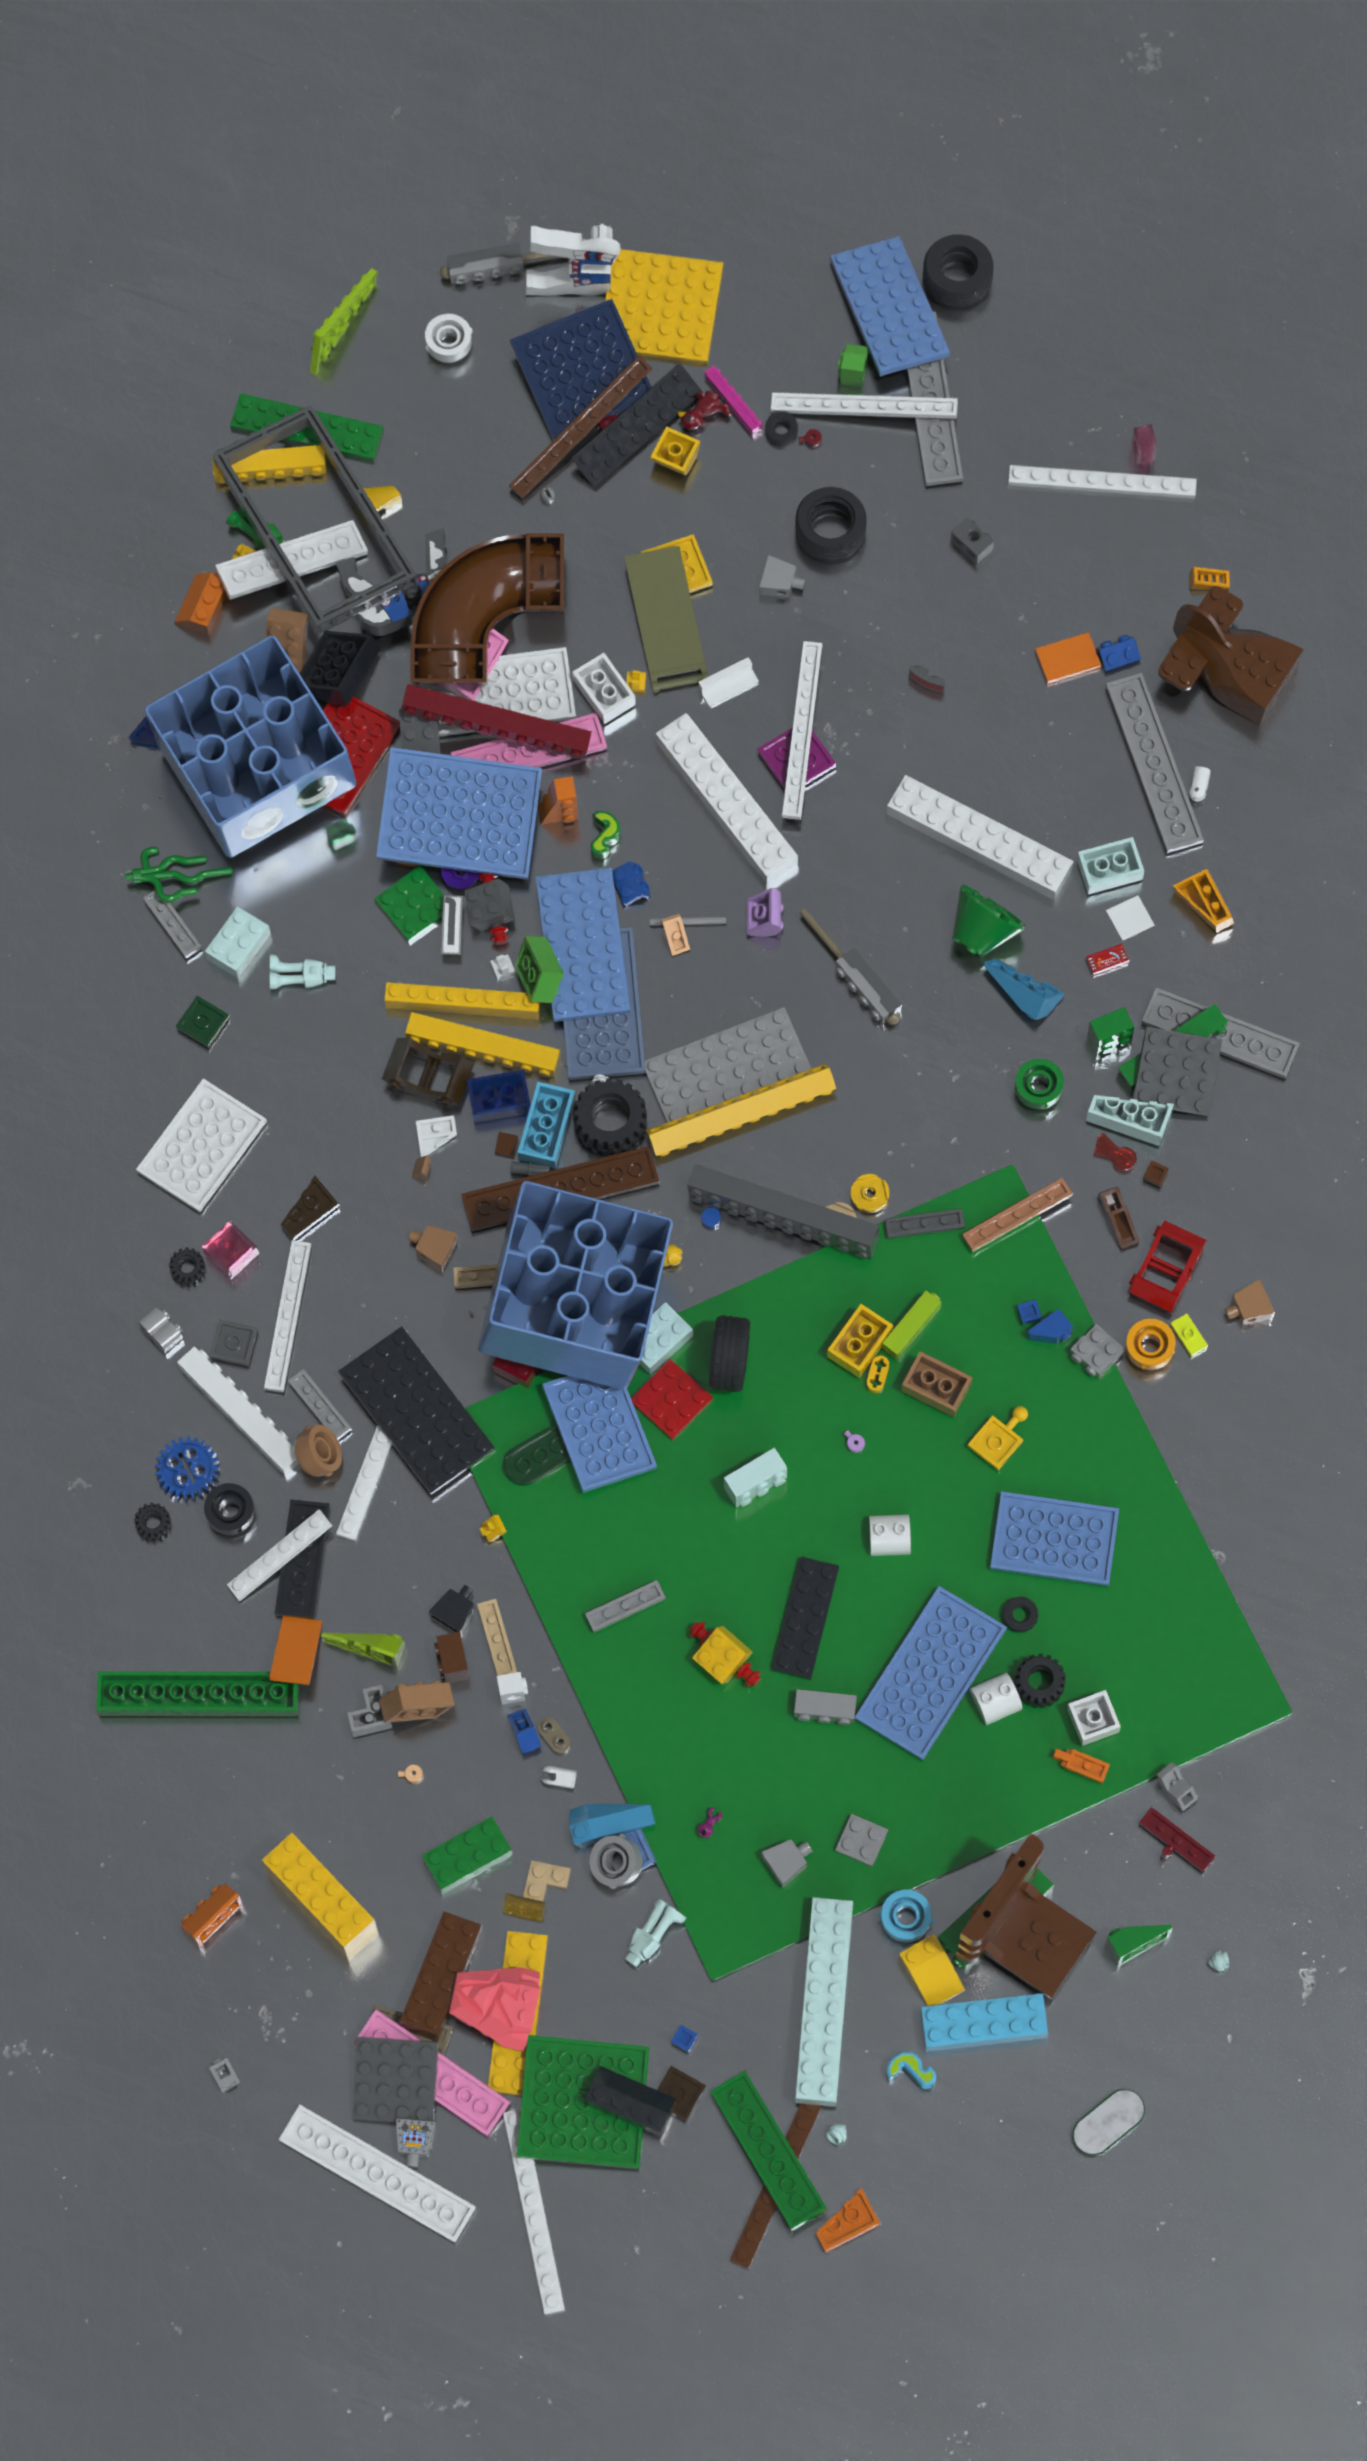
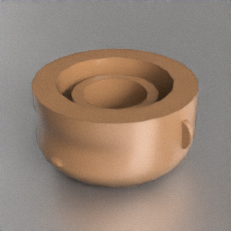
M324 1425L306 1426L304 1431L296 1437L294 1443L295 1458L299 1466L307 1474L314 1477H329L333 1471L340 1467L342 1461L341 1447L336 1436L329 1428Z

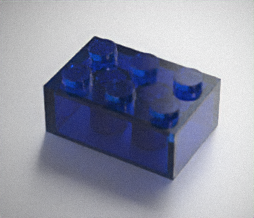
M524 1069L467 1079L474 1123L529 1113L531 1104Z

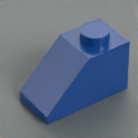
M1057 1309L1027 1332V1338L1032 1341L1055 1344L1061 1340L1065 1342L1072 1336L1073 1326L1063 1313Z
M526 1708L507 1715L522 1753L532 1752L536 1748L541 1747L536 1729Z

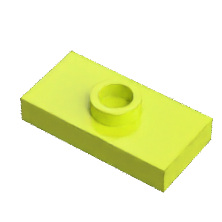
M1188 1314L1170 1323V1326L1191 1357L1208 1347Z

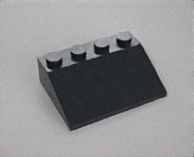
M325 631L300 675L314 697L331 704L348 706L380 649L371 634Z

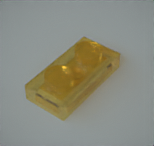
M506 1893L503 1913L542 1922L546 1902Z

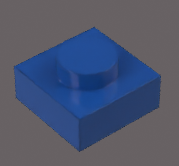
M1036 1299L1017 1305L1023 1325L1042 1320Z
M680 2024L671 2040V2044L689 2053L698 2034Z

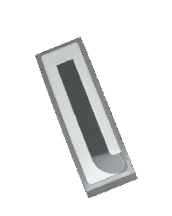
M444 895L441 954L461 955L463 896Z

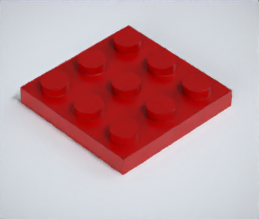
M669 1359L631 1400L633 1405L673 1441L713 1400V1397L675 1362Z

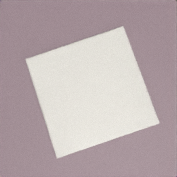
M1135 896L1106 910L1122 941L1155 926L1139 896Z

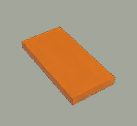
M283 1616L270 1672L271 1681L310 1685L322 1629V1620Z

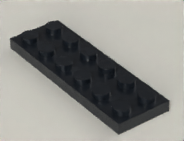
M290 1499L285 1537L319 1509L328 1519L330 1503ZM327 1531L281 1568L275 1616L315 1620Z
M800 1557L772 1671L811 1680L839 1571L838 1565Z

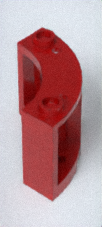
M1164 1220L1161 1226L1157 1225L1153 1233L1155 1237L1154 1242L1137 1275L1133 1273L1129 1284L1132 1285L1129 1293L1172 1312L1190 1279L1192 1272L1189 1270L1192 1271L1207 1240ZM1163 1234L1193 1248L1184 1270L1153 1256ZM1150 1266L1178 1279L1173 1291L1142 1278L1147 1267Z

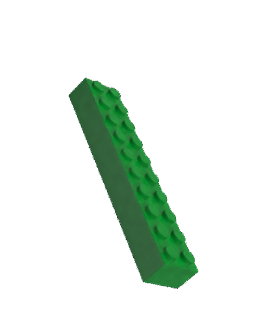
M98 1671L96 1711L99 1716H299V1684L271 1681L270 1672Z

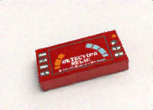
M1122 943L1086 956L1093 975L1129 963Z

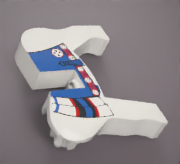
M604 224L593 225L589 240L582 238L581 233L531 226L530 252L568 258V266L546 272L526 270V295L557 296L577 294L594 296L608 292L611 288V265L620 254V244L612 239L611 226H605Z

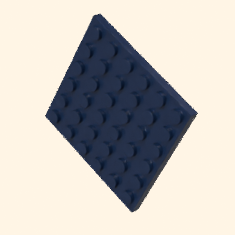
M613 299L510 339V344L553 441L638 357ZM647 376L606 417L621 414L650 389L651 385Z

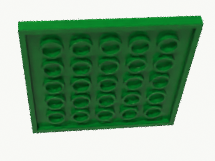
M528 2035L516 2158L639 2169L643 2129L584 2103L600 2066L646 2085L649 2046Z

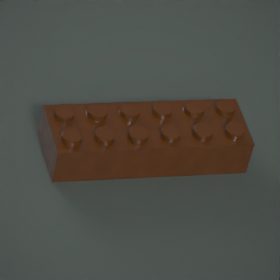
M443 1911L400 2019V2026L406 2028L411 2033L436 2042L439 2041L449 2016L448 2012L456 1974L467 1971L482 1933L481 1924Z

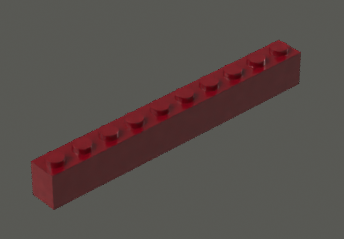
M410 684L406 686L400 710L408 716L417 715L428 721L436 720L447 726L455 725L463 730H475L482 735H494L498 739L513 740L520 745H533L536 749L552 750L555 754L564 753L575 759L585 758L592 731Z

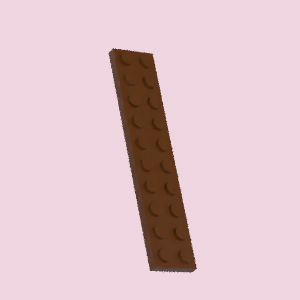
M650 1146L462 1193L461 1195L472 1232L508 1223L510 1212L524 1181L595 1199H602L660 1183Z

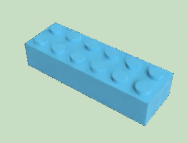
M1043 1993L921 2007L926 2052L1044 2039L1048 2036Z

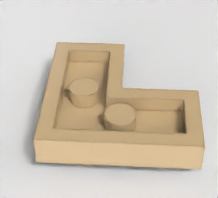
M531 1860L523 1901L543 1905L547 1886L567 1890L571 1868Z

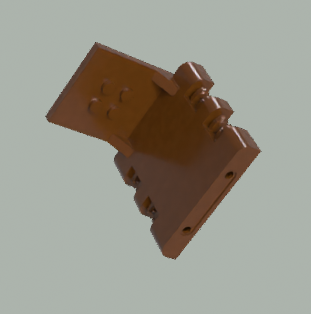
M1030 1833L1017 1853L1014 1854L1012 1852L1009 1856L1004 1872L982 1904L977 1903L973 1908L971 1918L960 1935L961 1941L958 1944L959 1949L956 1957L966 1964H974L984 1953L1036 1990L1052 1999L1097 1932L1043 1896L1031 1884L1036 1877L1044 1845L1038 1837Z

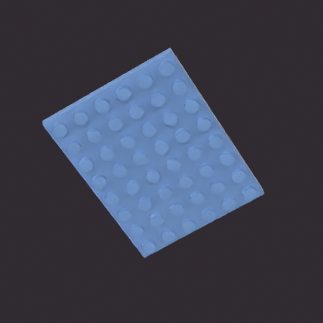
M391 747L376 859L528 880L542 768Z

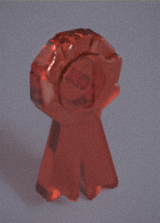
M1102 1133L1101 1137L1097 1138V1141L1103 1146L1096 1144L1095 1155L1113 1158L1115 1167L1123 1171L1134 1167L1137 1161L1134 1150L1129 1147L1118 1148L1105 1133Z

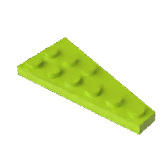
M371 268L367 274L364 273L360 282L352 287L350 294L344 296L339 307L336 306L332 315L324 320L322 327L315 330L313 334L314 343L311 347L310 373L317 375L320 362L326 361L331 347L336 346L349 326L348 320L350 316L355 317L361 301L364 302L376 285L378 271Z

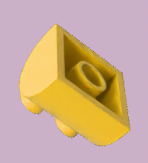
M666 426L650 460L678 473L687 475L697 457L700 441Z

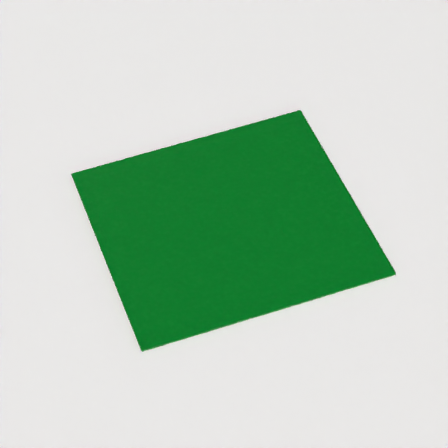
M1013 1165L1006 1166L892 1217L962 1208L965 1229L887 1239L885 1221L876 1224L879 1225L880 1239L872 1259H862L857 1257L855 1253L849 1251L844 1253L839 1251L837 1247L830 1245L678 1312L677 1314L693 1329V1337L669 1359L675 1362L713 1397V1400L673 1441L634 1406L657 1465L655 1470L582 1493L571 1462L530 1485H518L509 1480L504 1470L507 1454L513 1448L547 1428L557 1426L542 1384L568 1375L546 1371L535 1376L529 1388L517 1384L465 1407L466 1411L495 1447L493 1452L471 1466L470 1470L492 1516L499 1515L507 1531L502 1535V1538L627 1803L651 1805L656 1824L643 1828L642 1831L657 1860L656 1865L678 1912L686 1917L684 1921L686 1929L710 1979L713 1981L808 1938L810 1935L813 1898L853 1901L852 1917L884 1903L896 1891L912 1890L1021 1840L1029 1836L1030 1833L1034 1834L1157 1777V1774L1171 1762L1179 1767L1279 1721L1292 1713L1291 1707L1116 1364L1114 1363L1098 1379L1096 1376L1092 1377L1085 1370V1366L1081 1363L1077 1364L1071 1358L1070 1349L1083 1335L1085 1336L1095 1326V1323L1040 1215L973 1253L962 1237L965 1232L1029 1197ZM925 1291L933 1292L941 1299L940 1310L898 1360L882 1348L875 1356H884L889 1361V1371L885 1386L880 1393H872L867 1388V1378L872 1362L862 1376L858 1378L827 1357L828 1348L860 1304L893 1324L894 1330ZM1036 1299L1042 1320L1059 1309L1073 1326L1072 1336L1065 1342L1061 1340L1057 1344L1029 1340L1027 1332L1042 1320L1023 1325L1017 1305ZM721 1315L747 1318L750 1321L743 1390L739 1392L721 1391L720 1389L713 1390L709 1386L716 1318ZM919 1352H923L973 1377L972 1385L955 1417L901 1392L902 1384ZM667 1361L651 1375L639 1364L627 1388L630 1398ZM882 1361L879 1364H875L878 1366L877 1372L879 1373L882 1367H886ZM875 1377V1381L870 1382L874 1388L877 1385H881L878 1383L879 1377ZM1018 1406H1023L1028 1411V1417L1025 1421L1018 1422L1012 1429L1014 1433L1023 1439V1442L998 1471L967 1447L968 1443L992 1415L1006 1425L1013 1417V1410ZM847 1430L852 1435L858 1434L864 1438L865 1447L861 1452L854 1453L848 1449V1438L844 1435ZM775 1448L787 1466L786 1481L778 1487L774 1485L769 1488L765 1495L752 1498V1502L748 1505L736 1508L724 1489V1477ZM1001 1491L1119 1508L1109 1587L990 1569ZM909 1514L911 1554L871 1556L869 1516ZM800 1557L839 1566L811 1680L772 1671ZM658 1581L666 1597L665 1600L595 1633L593 1632L585 1613L651 1582ZM939 1586L1005 1626L1002 1613L1004 1606L1009 1600L1015 1597H1026L1033 1601L1038 1609L1037 1623L1027 1632L1018 1633L1007 1627V1630L970 1688L1004 1673L1010 1676L1015 1685L1018 1666L1023 1663L1025 1658L1030 1659V1656L1034 1654L1035 1657H1038L1039 1654H1043V1657L1050 1655L1052 1660H1058V1665H1062L1063 1673L1065 1672L1066 1676L1063 1694L1058 1701H1054L1053 1705L1049 1706L1048 1704L1046 1708H1041V1706L1037 1705V1708H1034L1033 1704H1029V1706L1025 1704L1023 1699L1021 1701L1022 1710L988 1725H985L968 1689L923 1761L858 1722L855 1718L854 1724L850 1723L848 1726H843L833 1721L824 1724L814 1719H810L807 1722L799 1721L798 1718L794 1717L797 1689L856 1695V1716ZM1016 1608L1013 1611V1617L1016 1621L1023 1622L1028 1618V1612L1024 1608ZM703 1621L706 1623L704 1628L707 1631L724 1626L753 1652L743 1665L750 1662V1669L754 1672L758 1670L761 1672L759 1676L761 1680L755 1687L745 1686L746 1680L744 1678L737 1679L736 1674L728 1683L721 1684L692 1658L701 1648L699 1645L701 1640L697 1637H690L692 1633L690 1629L696 1622L701 1623ZM1035 1672L1028 1678L1029 1684L1036 1690L1048 1689L1052 1684L1051 1678L1044 1672ZM1106 1690L1121 1726L1120 1732L1082 1746L1067 1711L1068 1704ZM1059 1749L1066 1752L1067 1749H1074L1110 1764L1103 1783H1098L1061 1767L1062 1762L1053 1759L1055 1750ZM713 1807L712 1818L718 1816L720 1812L723 1813L722 1818L712 1826V1835L709 1838H702L699 1836L697 1828L701 1823L707 1821L709 1809ZM851 1814L888 1829L873 1867L835 1852ZM788 1840H792L796 1847L807 1842L813 1851L804 1857L807 1867L787 1886L782 1888L761 1857V1852Z

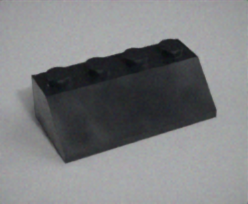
M600 2066L584 2104L660 2137L676 2098Z

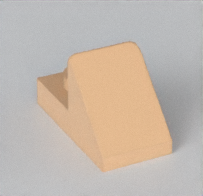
M680 914L661 919L664 929L663 934L671 955L690 950Z

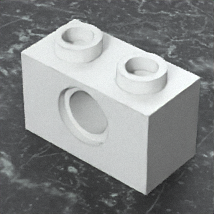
M521 1672L497 1676L502 1705L525 1701V1694H528L526 1677L522 1678Z

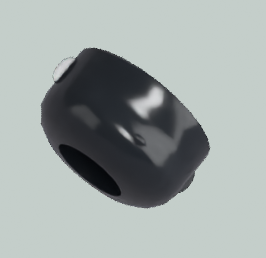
M226 1483L214 1487L207 1495L204 1503V1512L209 1525L215 1531L224 1535L243 1533L254 1518L255 1508L253 1499L245 1488L237 1484ZM225 1504H237L239 1506L237 1514L233 1517L223 1516L220 1510Z

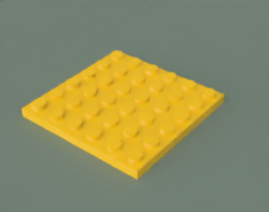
M620 249V254L611 265V288L606 293L605 301L613 299L638 356L708 364L723 262Z

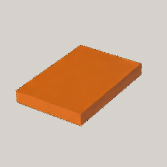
M1089 632L1035 648L1047 684L1101 668V663Z

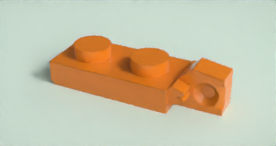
M1056 1749L1053 1755V1759L1062 1762L1061 1767L1101 1784L1110 1764L1074 1749H1067L1066 1752Z

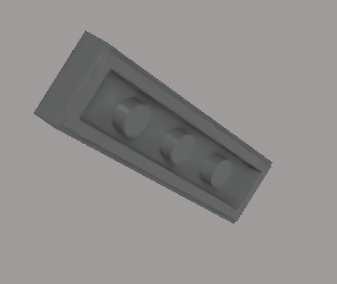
M962 1208L885 1219L887 1239L965 1229Z

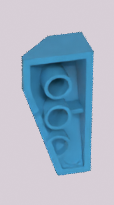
M997 959L984 963L985 968L1031 1019L1037 1020L1047 1017L1064 997L1065 993L1045 981L1043 984L1032 980V975L1019 974L1016 968Z
M586 1804L570 1809L569 1827L574 1845L579 1848L596 1844L600 1839L607 1836H619L620 1834H627L656 1824L651 1805Z

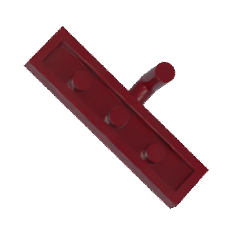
M1153 1807L1147 1811L1139 1822L1143 1828L1167 1845L1161 1853L1163 1859H1168L1172 1852L1175 1851L1204 1873L1216 1857Z

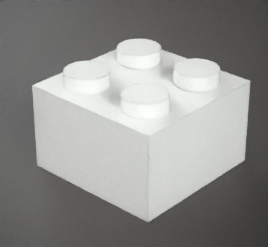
M1106 1690L1068 1704L1067 1711L1082 1746L1120 1732L1121 1726Z

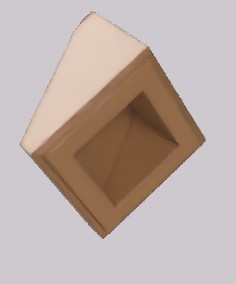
M423 1156L416 1160L412 1172L413 1178L422 1180L427 1178L431 1164L429 1156Z

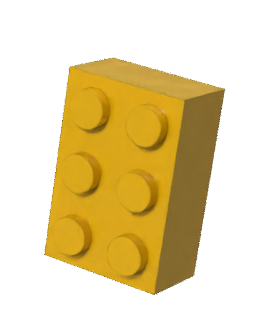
M860 1304L828 1348L827 1357L860 1378L882 1348L884 1340L893 1331V1324Z

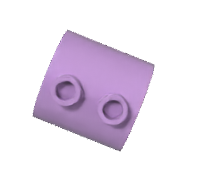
M770 888L747 898V935L768 937L781 932L783 928V922L781 921L783 904L781 903L780 891Z

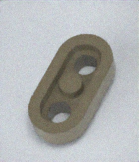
M549 1717L539 1722V1734L552 1751L556 1754L566 1753L570 1749V1739L559 1724ZM550 1724L552 1728L550 1730H546L544 1728L545 1725ZM558 1740H563L564 1744L559 1746L556 1744V1742Z

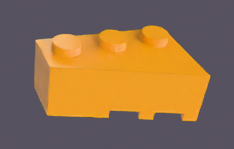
M1208 869L1173 885L1174 892L1216 932L1234 924L1232 915Z

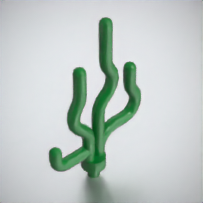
M149 847L144 849L140 855L142 868L132 869V873L125 874L126 881L133 880L134 884L150 882L154 885L156 895L161 901L174 902L184 896L196 895L198 889L195 887L178 890L174 894L166 895L163 892L160 879L176 878L183 883L194 884L204 878L230 875L233 869L226 867L205 870L195 876H186L178 871H164L171 863L183 865L205 863L207 857L205 855L194 857L172 855L166 857L158 866L150 867L148 856L157 854L159 849L158 847Z

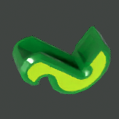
M597 811L592 814L593 821L603 828L601 833L590 844L591 855L598 860L605 859L610 854L609 846L615 845L621 836L619 821L613 814L607 811Z

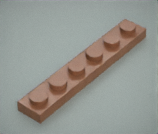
M1062 1177L965 1232L962 1237L973 1253L1068 1199L1073 1193Z

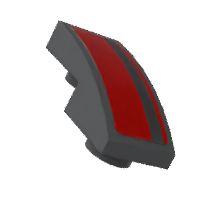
M910 666V679L928 690L944 694L945 679L939 676L929 677V669H925L922 666Z

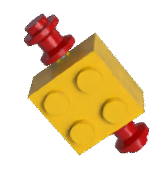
M703 1621L701 1623L696 1622L690 1629L692 1632L690 1637L700 1639L699 1645L701 1648L692 1658L721 1684L728 1683L736 1674L737 1679L744 1678L746 1680L745 1686L755 1687L761 1680V1677H759L761 1672L759 1670L754 1672L750 1669V1662L743 1665L753 1652L724 1626L707 1631L704 1628L706 1623Z

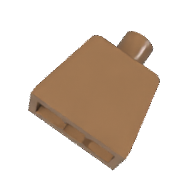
M428 1225L423 1234L412 1230L408 1240L417 1244L415 1248L417 1256L442 1271L458 1240L456 1232Z
M1257 1280L1235 1293L1232 1297L1233 1306L1225 1308L1228 1319L1239 1316L1243 1325L1273 1319L1275 1314L1261 1280Z

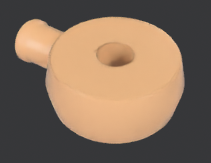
M410 1765L405 1771L399 1770L398 1777H405L410 1783H418L423 1777V1770L418 1765Z

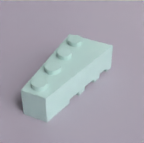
M1094 1095L1086 1121L1160 1146L1174 1104H1157V1102L1149 1101V1103L1139 1102L1135 1099L1121 1100L1117 1097Z

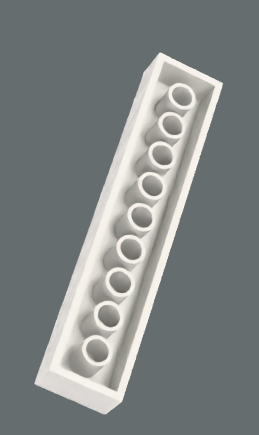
M687 713L656 733V743L766 885L798 864V855Z
M905 775L887 805V815L1052 900L1056 899L1073 869V860Z

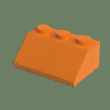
M208 572L195 575L174 624L208 636L210 635L227 597L218 574Z
M225 1883L221 1886H216L211 1891V1896L207 1900H202L196 1906L197 1910L192 1915L188 1914L182 1920V1930L198 1946H201L242 1905L240 1896Z

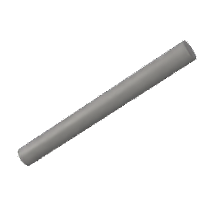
M726 916L681 917L683 925L726 924ZM649 918L650 926H663L661 919L664 918Z

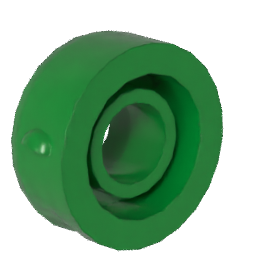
M1042 1058L1032 1059L1024 1063L1018 1070L1014 1090L1024 1105L1032 1109H1047L1060 1099L1064 1087V1077L1062 1071L1054 1062ZM1042 1079L1049 1086L1044 1091H1036L1031 1087L1030 1083L1033 1080Z

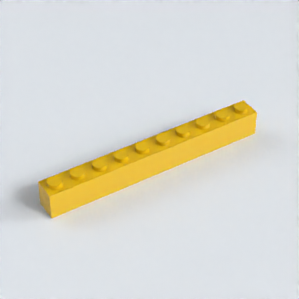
M825 1063L645 1131L652 1152L656 1156H665L671 1150H681L688 1147L690 1143L703 1142L706 1140V1137L712 1135L719 1136L730 1128L738 1129L746 1122L753 1123L760 1120L762 1116L775 1115L778 1113V1110L794 1108L797 1103L810 1102L819 1095H829L832 1093V1090L837 1088L830 1067Z

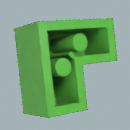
M846 344V349L842 350L841 358H839L837 378H841L840 385L863 388L868 347Z

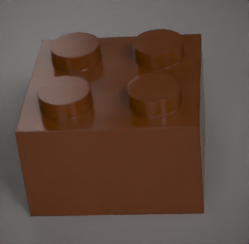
M460 1631L436 1636L437 1643H434L437 1660L441 1659V1662H438L441 1679L445 1678L446 1683L469 1680Z

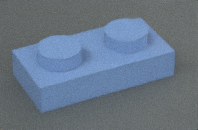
M642 1829L624 1834L640 1848L643 1858L641 1871L657 1862Z

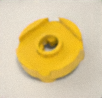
M862 1175L856 1179L851 1187V1201L860 1212H878L887 1205L889 1199L888 1184L885 1180L877 1177V1175ZM868 1189H871V1192H875L872 1198L865 1196Z

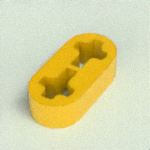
M884 1356L875 1357L870 1367L867 1388L872 1393H880L885 1386L889 1371V1361ZM882 1361L886 1367H882L879 1373L877 1372L878 1366L875 1364H879ZM875 1377H879L878 1383L881 1385H877L874 1388L870 1382H874Z

